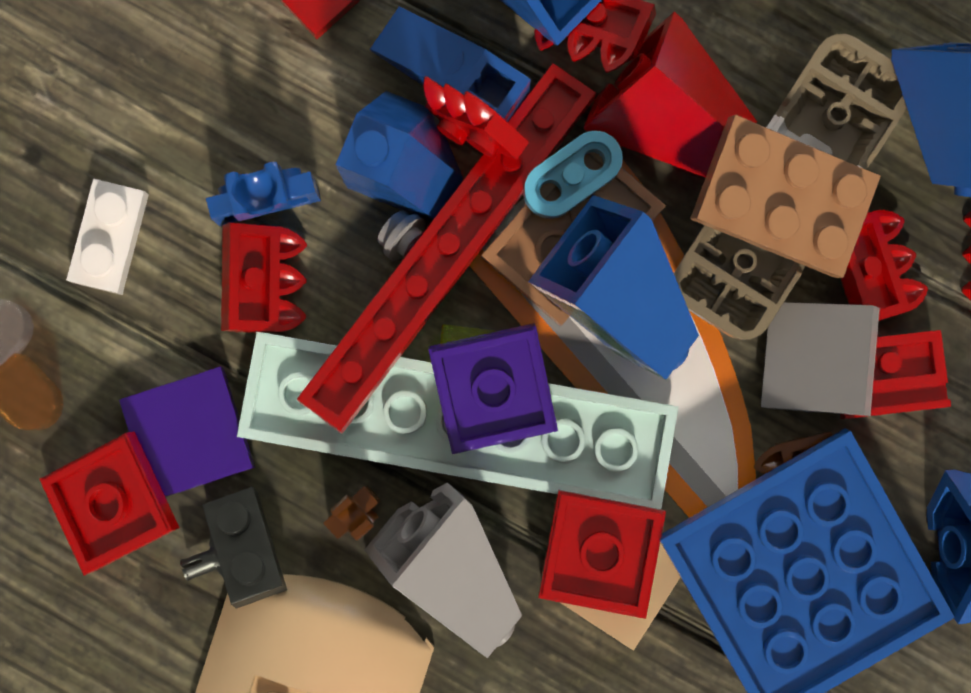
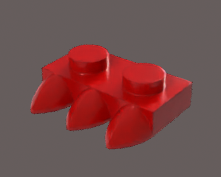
M601 0L566 36L568 37L567 46L572 61L575 62L586 57L596 47L601 48V61L606 73L618 69L630 58L636 60L656 16L655 4L643 0ZM535 29V39L539 50L542 51L554 45Z
M425 76L424 92L428 102L425 108L440 120L436 128L443 135L459 145H463L467 141L475 149L489 157H493L496 152H499L516 160L519 158L529 141L495 110L469 91H465L463 95L449 84L445 83L444 87Z
M875 210L867 213L844 277L841 278L849 305H873L880 308L879 321L918 307L928 291V287L917 280L909 278L900 279L899 277L912 266L916 258V252L903 245L888 244V241L899 234L905 222L903 217L888 210Z
M231 222L223 225L221 331L276 333L293 329L306 319V314L298 306L287 300L279 299V296L293 293L307 283V279L297 269L288 264L280 263V260L294 257L307 247V243L301 236L288 228L280 226Z

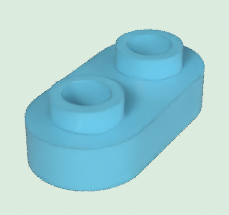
M602 131L583 133L529 173L523 190L526 205L534 214L542 218L554 219L565 215L615 178L622 166L623 160L620 145L611 135ZM591 152L599 154L603 160L602 168L598 170L587 168L584 163V156ZM546 183L555 184L560 190V197L555 201H547L541 196L540 188Z

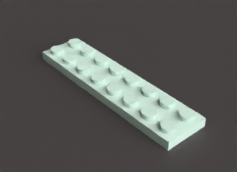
M256 332L237 437L557 494L559 489L657 509L662 508L679 406L548 383L558 431L452 454L431 362L400 357L350 425L341 434L297 401L299 395L337 346Z

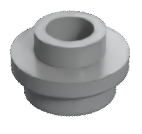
M404 210L391 216L378 235V243L384 248V255L391 261H398L405 257L424 233L426 221L420 215H410Z

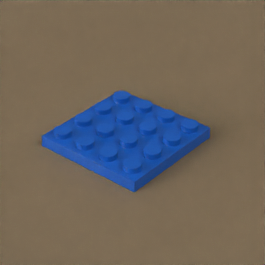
M846 428L662 533V537L659 539L746 693H825L955 618L852 432Z

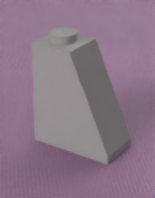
M445 483L432 491L430 498L433 501L420 508L413 502H410L397 509L364 551L395 589L488 658L496 647L503 645L511 637L515 624L522 617V614L472 504L450 484Z

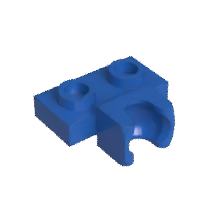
M278 162L266 163L262 170L249 174L227 173L224 175L225 185L218 188L219 195L206 198L210 217L220 227L230 222L237 223L321 201L316 180L311 172L301 173L300 168L282 170Z

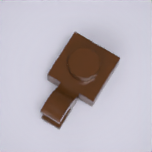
M368 485L364 486L354 496L349 497L345 495L330 509L332 515L323 524L337 539L343 537L349 531L350 535L358 541L374 527L373 523L379 516L373 509L382 501Z

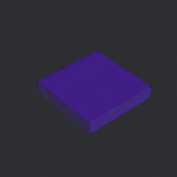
M535 323L428 346L452 454L558 431Z
M220 366L119 399L128 431H135L165 497L255 468L246 438L237 437L240 418L223 367Z

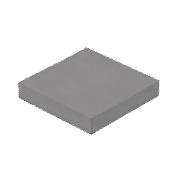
M784 302L768 327L761 407L779 410L871 416L880 308L873 305Z

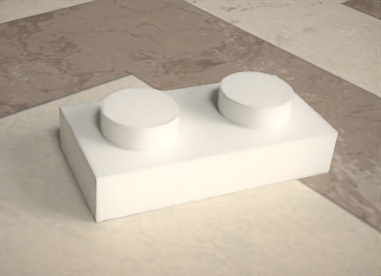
M93 179L67 281L123 295L149 196L148 193Z

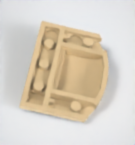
M283 574L287 587L286 591L236 609L232 606L227 593L195 692L420 693L434 645L427 637L423 641L413 627L404 620L406 617L362 590L324 578Z

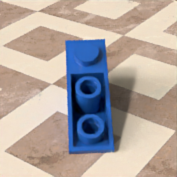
M400 6L370 48L371 52L422 86H424V78L427 76L442 87H444L445 83L449 84L463 95L465 91H469L489 105L507 122L529 95L530 78L488 50Z

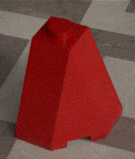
M674 11L646 36L636 60L632 58L628 60L629 63L615 81L614 85L617 88L608 83L597 96L584 129L587 132H605L611 135L622 147L706 178L728 117L738 115L754 123H757V120L684 20Z

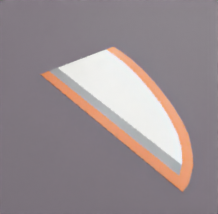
M622 160L621 167L640 182L625 161ZM525 199L514 206L469 265L470 268L521 326L535 323L541 349L575 388L679 406L665 491L690 518L756 480L752 428L742 391L719 329L690 312L699 336L689 348L686 360L677 369L673 370L665 380L615 354L572 317H569L562 326H559L481 258V255L526 205ZM659 213L653 220V224L674 273L684 254L665 219Z

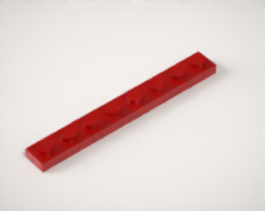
M552 63L508 121L512 127L529 141L517 160L499 152H496L493 157L486 156L485 154L481 156L299 395L297 401L343 434L521 198L529 173L554 154L594 101L596 92Z

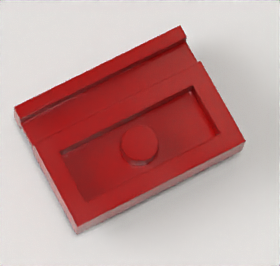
M941 330L877 337L871 416L951 407V400L948 399L946 388L948 378ZM840 414V420L867 417L861 415Z

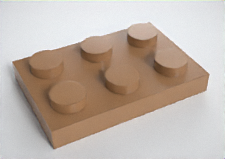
M738 115L729 116L690 219L834 278H843L881 176Z
M591 152L584 156V163L587 168L591 170L602 168L603 160L599 154ZM622 167L610 183L593 194L642 211L652 219V222L666 207L664 203ZM546 183L540 188L541 196L547 201H555L560 197V190L555 184ZM592 195L565 215L554 219L539 217L525 205L481 255L484 261L559 326H562L570 316L528 281Z

